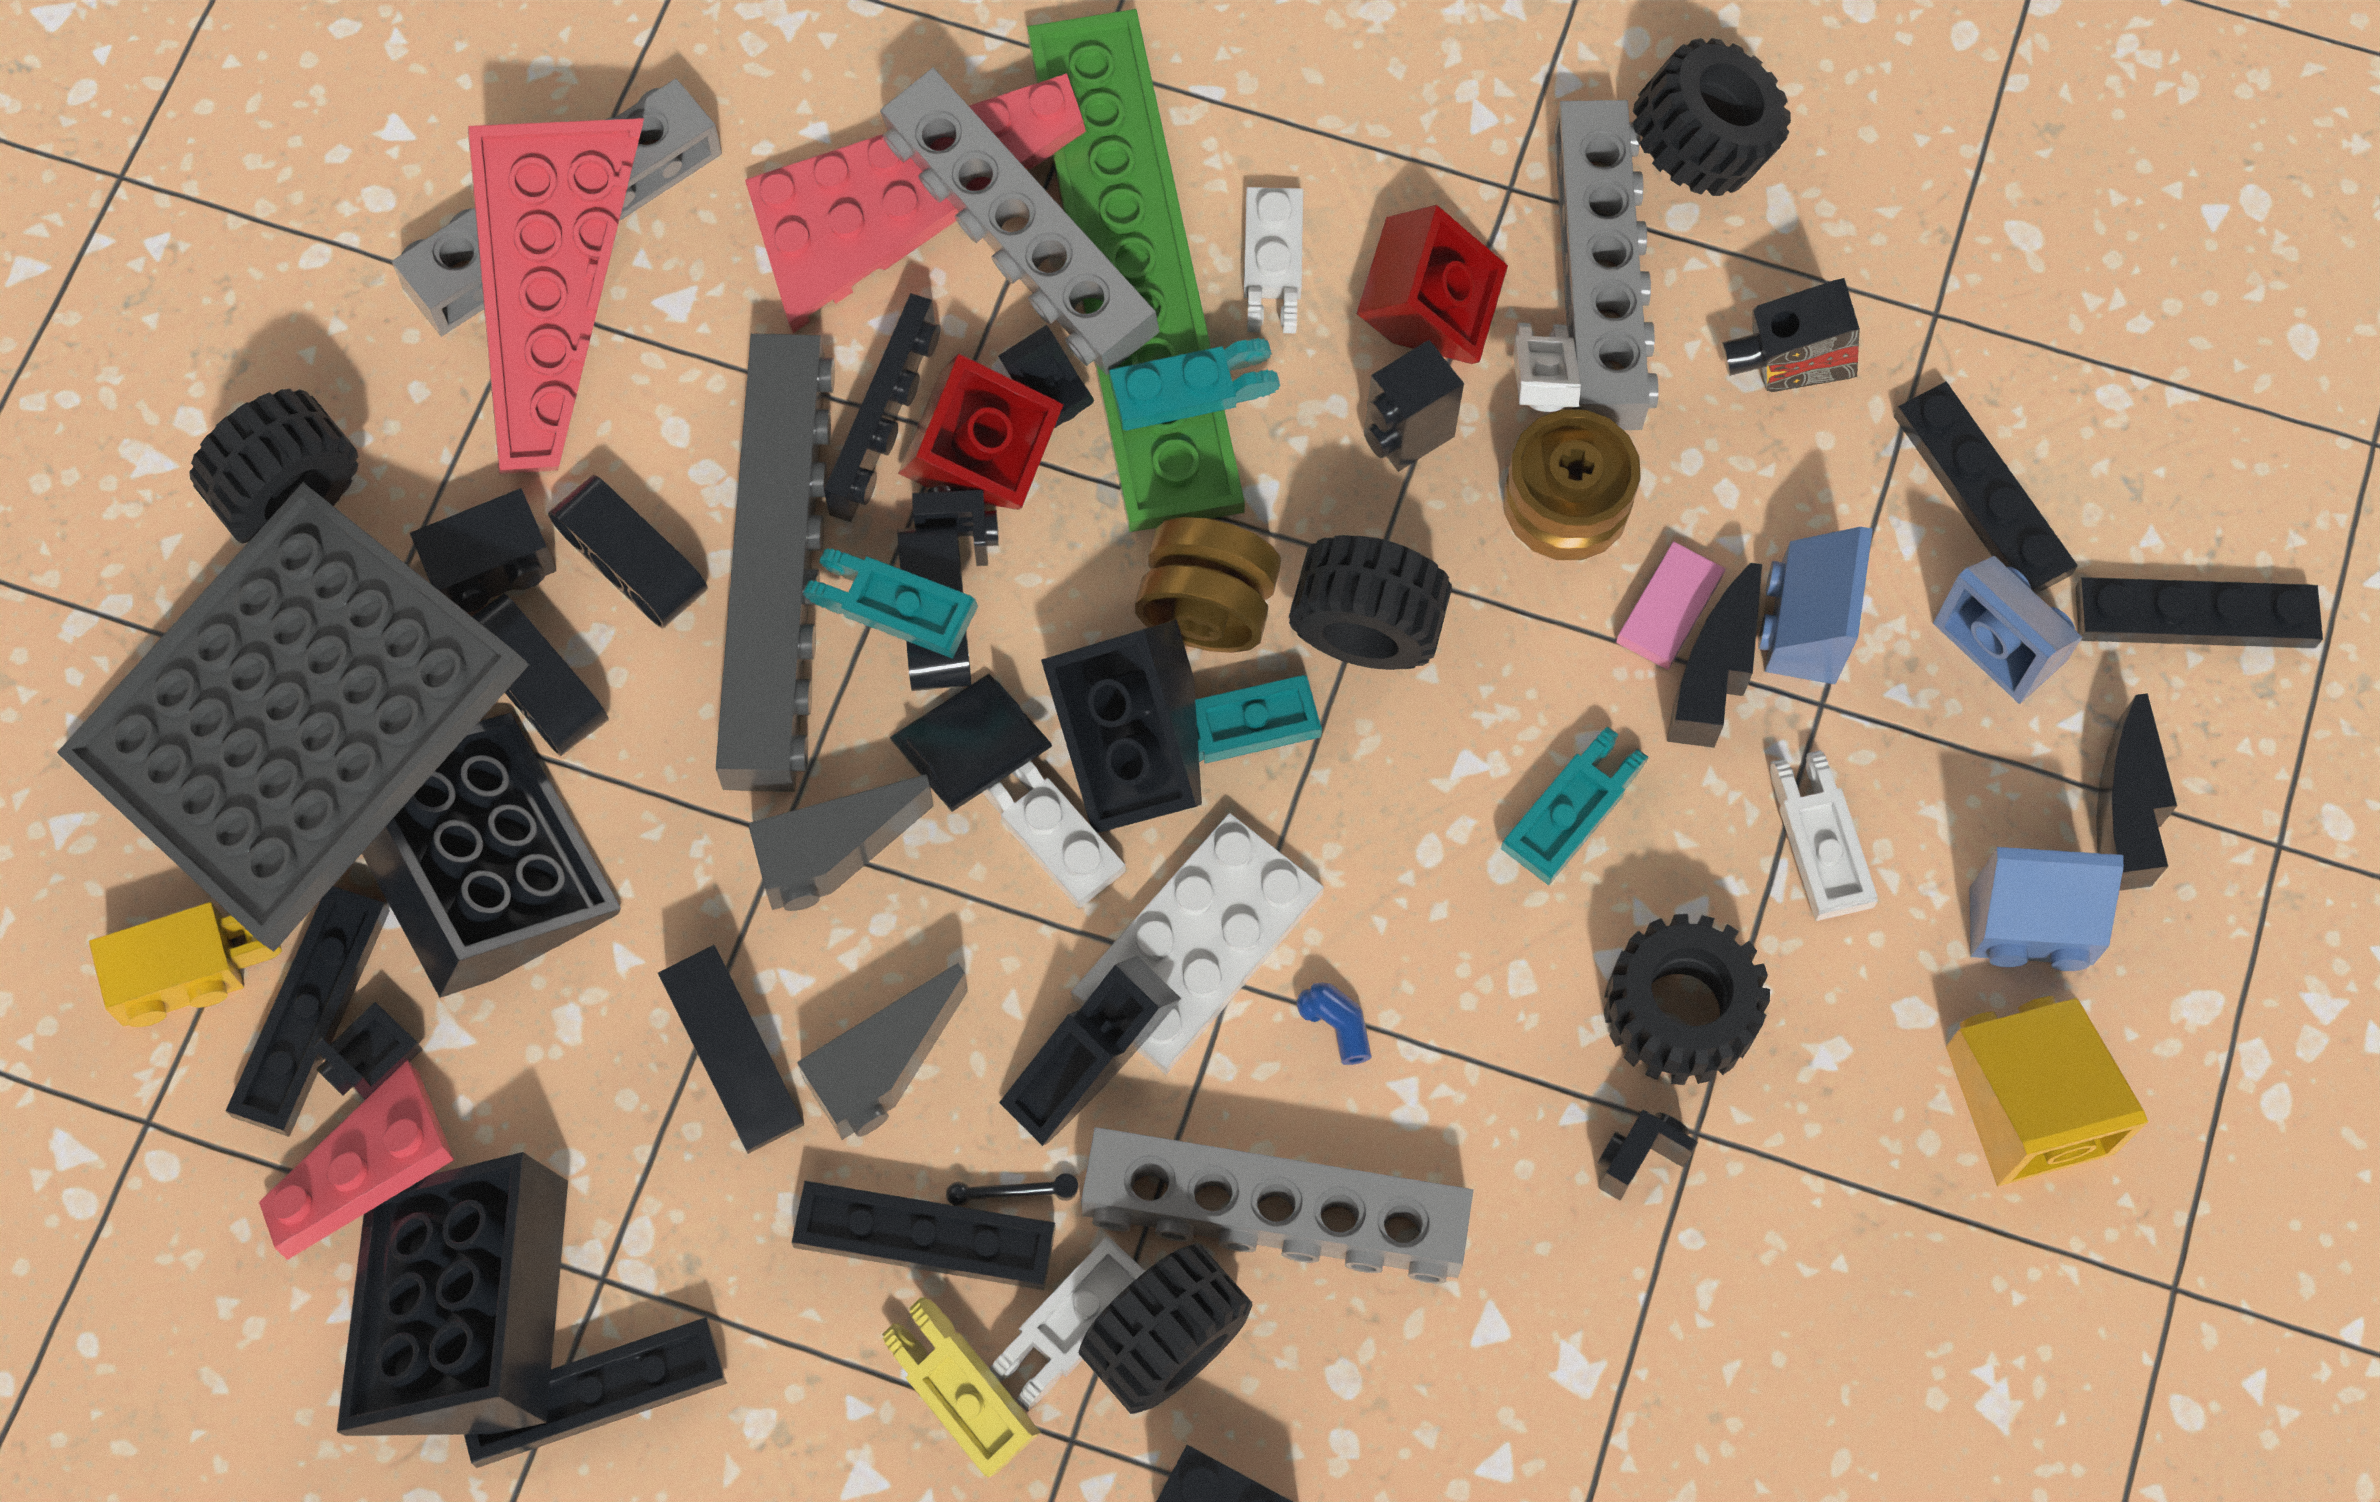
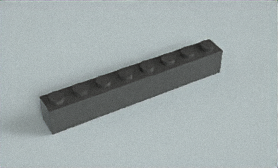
M751 333L715 768L723 790L795 792L797 771L807 770L808 737L807 735H799L801 715H810L812 709L811 679H803L804 661L814 660L816 653L815 624H807L808 606L816 604L810 602L803 595V591L808 581L816 580L820 582L819 569H811L812 551H822L824 540L823 516L815 515L816 497H825L824 489L828 482L827 463L819 462L820 444L829 445L831 440L830 410L823 409L824 392L833 393L835 385L834 358L825 357L821 335Z

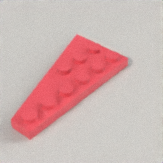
M1067 73L969 105L1025 168L1030 170L1086 132ZM883 134L745 179L786 317L793 333L810 322L808 316L833 300L837 304L853 293L851 287L876 269L885 271L956 221L955 215L959 211L947 198L940 203L933 198L918 177L923 171L911 158L904 163L899 160L884 141ZM950 137L939 138L931 144L930 149L936 151L945 150L954 143L955 139ZM987 177L974 178L967 184L966 189L970 191L983 190L992 180Z
M644 118L468 126L499 474L558 471Z

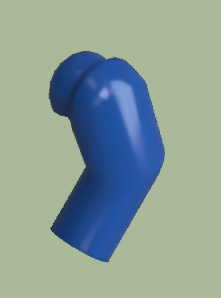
M1325 982L1314 983L1311 989H1305L1298 995L1297 1008L1303 1019L1310 1020L1311 1022H1317L1322 1019L1335 1029L1340 1059L1343 1065L1360 1064L1372 1058L1363 1011L1358 1003L1333 984Z

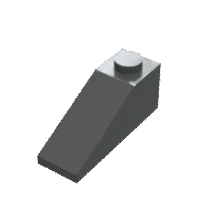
M927 774L748 823L772 910L784 907L787 911H798L815 905L819 902L820 897L832 894L934 807Z
M959 963L797 1062L804 1082L841 1140L854 1132L857 1137L867 1135L880 1127L888 1119L889 1115L887 1112L896 1107L968 992L965 972Z

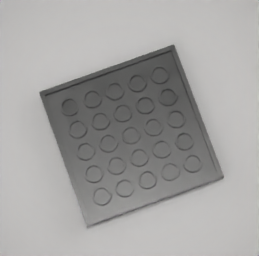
M303 482L57 753L259 942L274 952L529 664L517 652Z

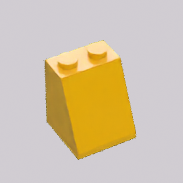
M2044 996L2022 1004L2018 1007L2019 1013L1997 1018L1996 1012L1989 1011L1971 1016L1960 1022L1961 1029L1956 1032L1946 1046L1997 1187L2115 1155L2148 1123L2144 1109L2078 998L2056 1003L2054 996Z

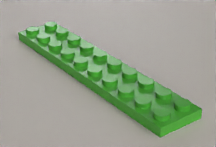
M1137 9L1027 26L1028 42L1037 83L1067 73L1086 132L1052 155L1063 210L1156 312L1160 332L1116 368L1211 349ZM1096 298L1082 300L1084 314L1096 312L1100 309L1103 302ZM1095 363L1129 533L1157 528L1164 521L1181 517L1211 519L1244 513L1245 501L1225 410L1127 431L1122 430L1109 374L1106 375Z

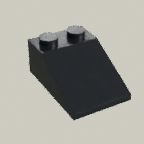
M1177 619L1041 660L1091 827L1097 833L1202 805L1194 676Z

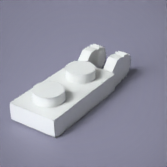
M1247 187L1244 298H1248L1247 332L1260 333V328L1264 322V306L1261 304V298L1284 299V304L1281 307L1280 322L1283 327V333L1296 334L1297 299H1301L1303 189Z
M1518 323L1513 358L1519 405H1529L1531 408L1543 412H1555L1563 409V407H1579L1581 382L1574 339L1569 338L1567 325L1554 324L1550 336L1542 337L1533 336L1531 323Z
M1819 750L1806 754V772L1811 781L1814 794L1804 797L1800 796L1793 770L1788 761L1784 758L1770 762L1771 780L1775 788L1777 800L1781 805L1779 810L1815 921L1874 908L1878 902V896L1842 788L1837 789L1824 752Z
M1030 761L1012 773L1030 791L1016 803H1014L1000 781L982 793L1001 814V821L1070 901L1080 909L1126 872V865L1050 779H1043L1038 769Z
M1107 1236L1019 1328L1020 1335L990 1366L991 1372L1000 1382L1009 1378L1018 1369L1033 1347L1049 1361L1035 1377L1031 1378L1024 1385L1016 1400L1026 1411H1029L1055 1386L1062 1374L1067 1377L1083 1360L1078 1352L1089 1327L1101 1312L1127 1286L1143 1274L1145 1270Z

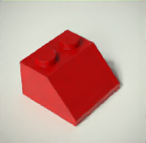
M1437 204L1386 217L1356 314L1393 344L1414 349L1430 340L1443 357L1469 364L1479 363L1508 265Z
M958 353L939 373L898 474L929 489L937 486H952L960 491L983 490L986 505L1020 510L1023 507L1064 404Z

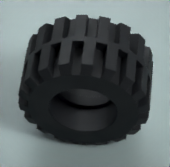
M1702 38L1692 40L1688 45L1683 44L1638 94L1639 98L1634 103L1633 113L1637 118L1633 121L1635 133L1643 138L1639 142L1642 150L1653 157L1654 161L1652 164L1660 172L1662 170L1666 171L1671 176L1670 180L1679 186L1683 183L1688 185L1691 192L1702 195L1707 190L1712 196H1722L1726 191L1733 193L1739 190L1780 149L1789 134L1787 126L1791 123V112L1784 107L1788 100L1785 92L1777 88V78L1772 72H1767L1761 66L1763 62L1756 56H1748L1744 53L1742 47L1734 43L1726 46L1721 39L1711 38L1706 43Z
M281 389L274 394L269 392L249 403L246 402L229 416L223 418L216 425L215 429L206 435L201 442V448L194 454L191 461L193 468L189 471L193 487L232 536L243 544L249 542L303 482L334 506L353 482L351 478L357 472L358 462L356 460L359 456L353 444L313 395L310 396L307 391L300 389L294 392L291 389Z
M1339 535L1334 536V538H1322L1317 540L1316 544H1311L1307 549L1288 617L1290 618L1289 624L1303 641L1338 660L1374 669H1412L1415 666H1423L1429 663L1430 659L1434 658L1452 591V583L1449 582L1450 577L1447 573L1438 568V564L1403 545L1366 536Z
M1674 914L1669 926H1666L1662 918L1649 923L1644 935L1637 931L1629 939L1625 951H1621L1608 981L1604 996L1608 998L1604 1008L1605 1023H1613L1609 1036L1615 1047L1621 1044L1627 1046L1628 1049L1624 1056L1625 1060L1633 1067L1640 1060L1649 1065L1645 1075L1658 1080L1662 1071L1671 1073V1084L1685 1085L1688 1077L1695 1075L1698 1084L1711 1081L1716 1071L1724 1075L1733 1069L1738 1059H1743L1759 1033L1767 1016L1764 1011L1770 1003V989L1763 988L1768 974L1764 963L1757 965L1752 963L1757 953L1755 947L1750 941L1740 946L1735 941L1739 931L1729 924L1721 932L1712 928L1715 918L1701 915L1697 924H1690L1688 914ZM1671 974H1684L1695 977L1705 983L1714 993L1719 1004L1720 1017L1711 1023L1700 1026L1678 1023L1660 1010L1654 1000L1651 984L1657 979Z
M1192 1244L1168 1254L1127 1286L1089 1327L1078 1353L1129 1413L1136 1414L1152 1409L1168 1399L1214 1360L1242 1329L1250 1314L1253 1302L1201 1244Z

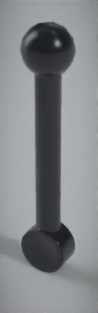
M1067 1173L1056 1177L1054 1182L968 1187L967 1184L957 1181L947 1188L946 1198L954 1206H963L971 1199L1055 1194L1062 1201L1072 1200L1078 1193V1181L1073 1175Z

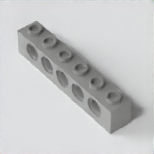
M934 67L880 109L887 128V132L882 137L891 151L903 163L909 158L916 163L923 171L918 177L927 191L939 203L945 198L952 203L959 211L955 215V219L963 231L975 243L982 238L996 252L991 258L999 271L1012 284L1018 279L1025 284L1033 293L1028 297V300L1035 311L1049 325L1055 320L1061 324L1070 334L1065 338L1067 345L1084 365L1088 366L1094 361L1108 375L1109 370L1115 369L1160 332L1155 310ZM950 137L955 139L954 143L945 150L936 151L930 149L931 144L939 138ZM987 177L992 180L983 190L970 191L966 189L967 184L974 178ZM1014 217H1023L1029 220L1027 225L1019 231L1008 232L1001 229L1007 220ZM1058 257L1066 261L1060 270L1053 273H1045L1038 270L1040 264L1048 258ZM1087 298H1096L1103 302L1100 309L1091 314H1081L1075 311L1077 304Z
M677 78L661 88H654L646 92L638 103L615 118L605 119L644 118L620 220L722 155L715 123ZM648 140H658L651 145H641ZM475 208L459 212L447 226L426 239H420L411 243L400 256L391 261L403 290L441 337L484 310ZM470 261L463 267L452 268L458 262Z
M1628 100L1560 101L1554 137L1566 325L1569 338L1574 339L1581 382L1579 407H1572V410H1588L1605 416L1623 430H1642L1648 409L1657 408L1658 377L1656 373H1648L1647 357H1652L1654 353L1655 334L1653 322H1644L1643 306H1649L1651 279L1649 271H1640L1639 255L1646 254L1647 248L1646 222L1637 221L1636 206H1641L1643 201V174L1641 171H1633L1632 157H1637L1639 154L1640 135L1635 133L1633 122H1629ZM1590 162H1602L1609 167H1598ZM1593 211H1606L1613 216L1602 217L1595 214ZM1608 260L1613 262L1616 267H1604L1596 261ZM1599 311H1614L1621 317L1608 318L1603 316ZM1615 361L1624 366L1625 369L1613 370L1606 367L1602 362Z
M1095 1127L1081 1205L1083 1216L1092 1217L1093 1225L1107 1230L1129 1231L1131 1224L1156 1228L1155 1234L1157 1236L1172 1241L1189 1242L1193 1240L1194 1235L1218 1238L1219 1246L1233 1251L1254 1252L1257 1245L1282 1249L1281 1255L1283 1257L1298 1262L1315 1263L1319 1261L1321 1255L1345 1259V1267L1359 1272L1381 1273L1383 1266L1409 1270L1408 1277L1413 1280L1441 1284L1446 1282L1447 1277L1458 1278L1462 1269L1474 1189ZM1145 1176H1156L1162 1179L1168 1187L1166 1193L1161 1198L1152 1201L1139 1198L1132 1188L1137 1180ZM1217 1186L1225 1190L1231 1200L1221 1210L1208 1211L1199 1206L1195 1196L1205 1187ZM1277 1196L1284 1198L1290 1203L1293 1213L1283 1221L1274 1222L1261 1215L1258 1205L1268 1197ZM1331 1207H1343L1353 1214L1356 1224L1348 1231L1335 1232L1325 1226L1321 1215ZM1395 1217L1407 1218L1416 1225L1419 1236L1411 1242H1397L1386 1233L1384 1224Z

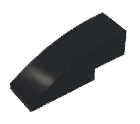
M1749 563L1727 588L1709 614L1692 648L1676 694L1667 742L1715 748L1724 726L1726 694L1744 695L1753 674L1762 564Z
M2148 693L2135 695L2121 715L2107 749L2099 782L2096 813L2097 852L2100 854L2123 855L2124 867L2119 891L2151 887L2168 868L2158 827L2162 826L2177 807Z
M715 945L658 972L660 980L747 1154L804 1126L787 1088Z
M1138 956L1115 964L1079 1010L1066 1016L999 1103L1042 1146L1048 1144L1128 1062L1181 1000V997Z

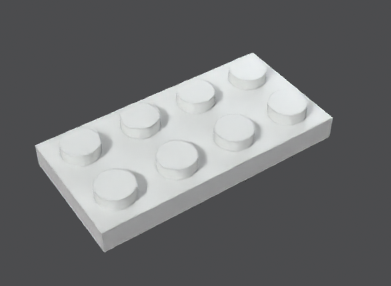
M1229 813L1071 991L1072 999L1080 1006H1083L1115 964L1135 956L1142 959L1181 997V1000L1137 1050L1138 1053L1167 1075L1323 895L1324 886Z

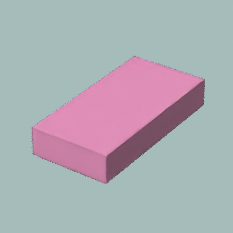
M1673 541L1621 629L1616 643L1669 670L1720 583L1726 568Z

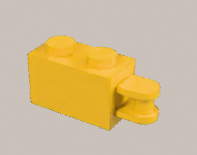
M212 902L89 940L105 1009L123 1027L127 1025L131 1027L154 1025L164 1020L168 1012L189 1005L202 1008L218 1004L228 997V993L244 988L240 969L273 959L282 952L281 945L274 952L263 945L231 915L223 917ZM245 935L247 944L234 948L232 939Z

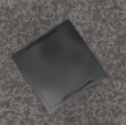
M990 674L985 675L971 684V686H968L890 737L894 745L921 776L927 774L930 787L951 812L1052 747L1051 742L1021 710L1019 704Z

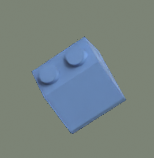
M1860 526L1790 541L1782 562L1772 561L1767 579L1766 596L1775 597L1773 615L1764 614L1758 641V649L1768 651L1765 672L1836 685L1859 635L1872 528Z
M1995 556L1967 567L1958 575L1933 622L1942 633L2018 704H2021L2069 660L2083 638L2075 630L2073 622L2063 611L2048 606L2031 590L2028 580L2022 573L2015 568L2006 567Z
M1997 847L1969 888L1971 957L1989 958L1992 965L1999 967H2017L2025 965L2028 961L2051 962L2052 968L2056 970L2080 971L2087 969L2090 965H2094L2110 945L2124 867L2123 855Z

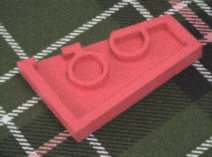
M408 1060L259 1201L274 1248L287 1260L454 1161L420 1073Z

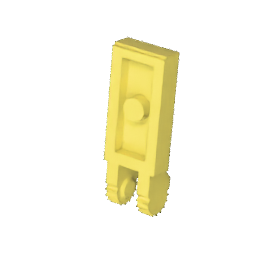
M920 1297L909 1308L911 1310L909 1313L912 1315L911 1318L914 1319L915 1324L920 1327V1330L933 1344L935 1349L927 1356L923 1345L914 1338L909 1329L899 1325V1323H893L882 1334L884 1336L882 1339L888 1350L893 1353L895 1359L907 1372L908 1376L905 1377L983 1475L988 1478L999 1473L1041 1431L960 1332L955 1333L953 1323L946 1314L942 1313L941 1308H938L931 1299L928 1300L926 1297Z

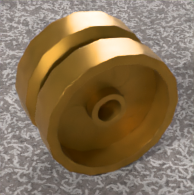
M1559 410L1537 418L1519 436L1511 455L1509 474L1504 488V514L1514 535L1533 552L1555 560H1584L1605 552L1622 536L1641 480L1640 456L1630 436L1610 418L1588 410Z
M1181 517L1164 521L1155 529L1148 554V566L1151 570L1142 576L1135 600V614L1142 623L1149 628L1177 619L1185 646L1211 652L1235 653L1251 650L1260 644L1268 617V604L1265 601L1274 595L1281 568V557L1275 548L1255 533L1233 524L1208 518Z

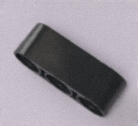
M595 474L587 478L548 512L550 520L562 536L660 628L664 629L708 590L706 582L695 567L607 483Z
M957 524L897 529L901 570L963 593ZM967 630L953 659L906 641L911 691L971 686Z
M503 593L472 616L529 664L507 689L505 694L556 754L562 756L609 721L605 710L587 686L508 595Z

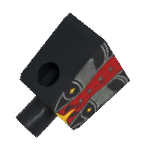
M1845 278L1833 280L1756 306L1752 310L1753 334L1721 342L1729 376L1760 369L1765 388L1770 392L1857 377L1860 328Z

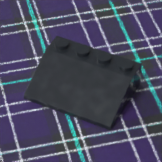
M511 713L479 721L362 852L367 865L439 998L496 980L615 917L621 910L619 903Z
M520 1152L429 1175L364 1214L336 1432L344 1436L495 1434L546 1423L568 1181L526 1153Z

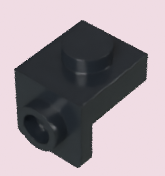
M1047 325L998 355L1012 380L1064 404L1054 428L1073 419L1079 412L1093 404L1094 398L1078 376L1058 340Z
M937 486L928 489L926 493H912L915 528L957 524L958 537L973 536L976 566H988V546H999L997 510L986 511L983 490L960 491L952 486Z
M376 1002L330 1045L322 1037L312 1045L324 1060L316 1070L342 1096L353 1088L364 1100L382 1085L407 1060L410 1062L423 1050L419 1043Z
M1642 1110L1628 1136L1625 1137L1615 1132L1597 1164L1606 1169L1607 1172L1599 1189L1621 1201L1650 1149L1677 1165L1685 1167L1698 1142L1688 1136V1128L1676 1118L1661 1112L1656 1113L1654 1116Z

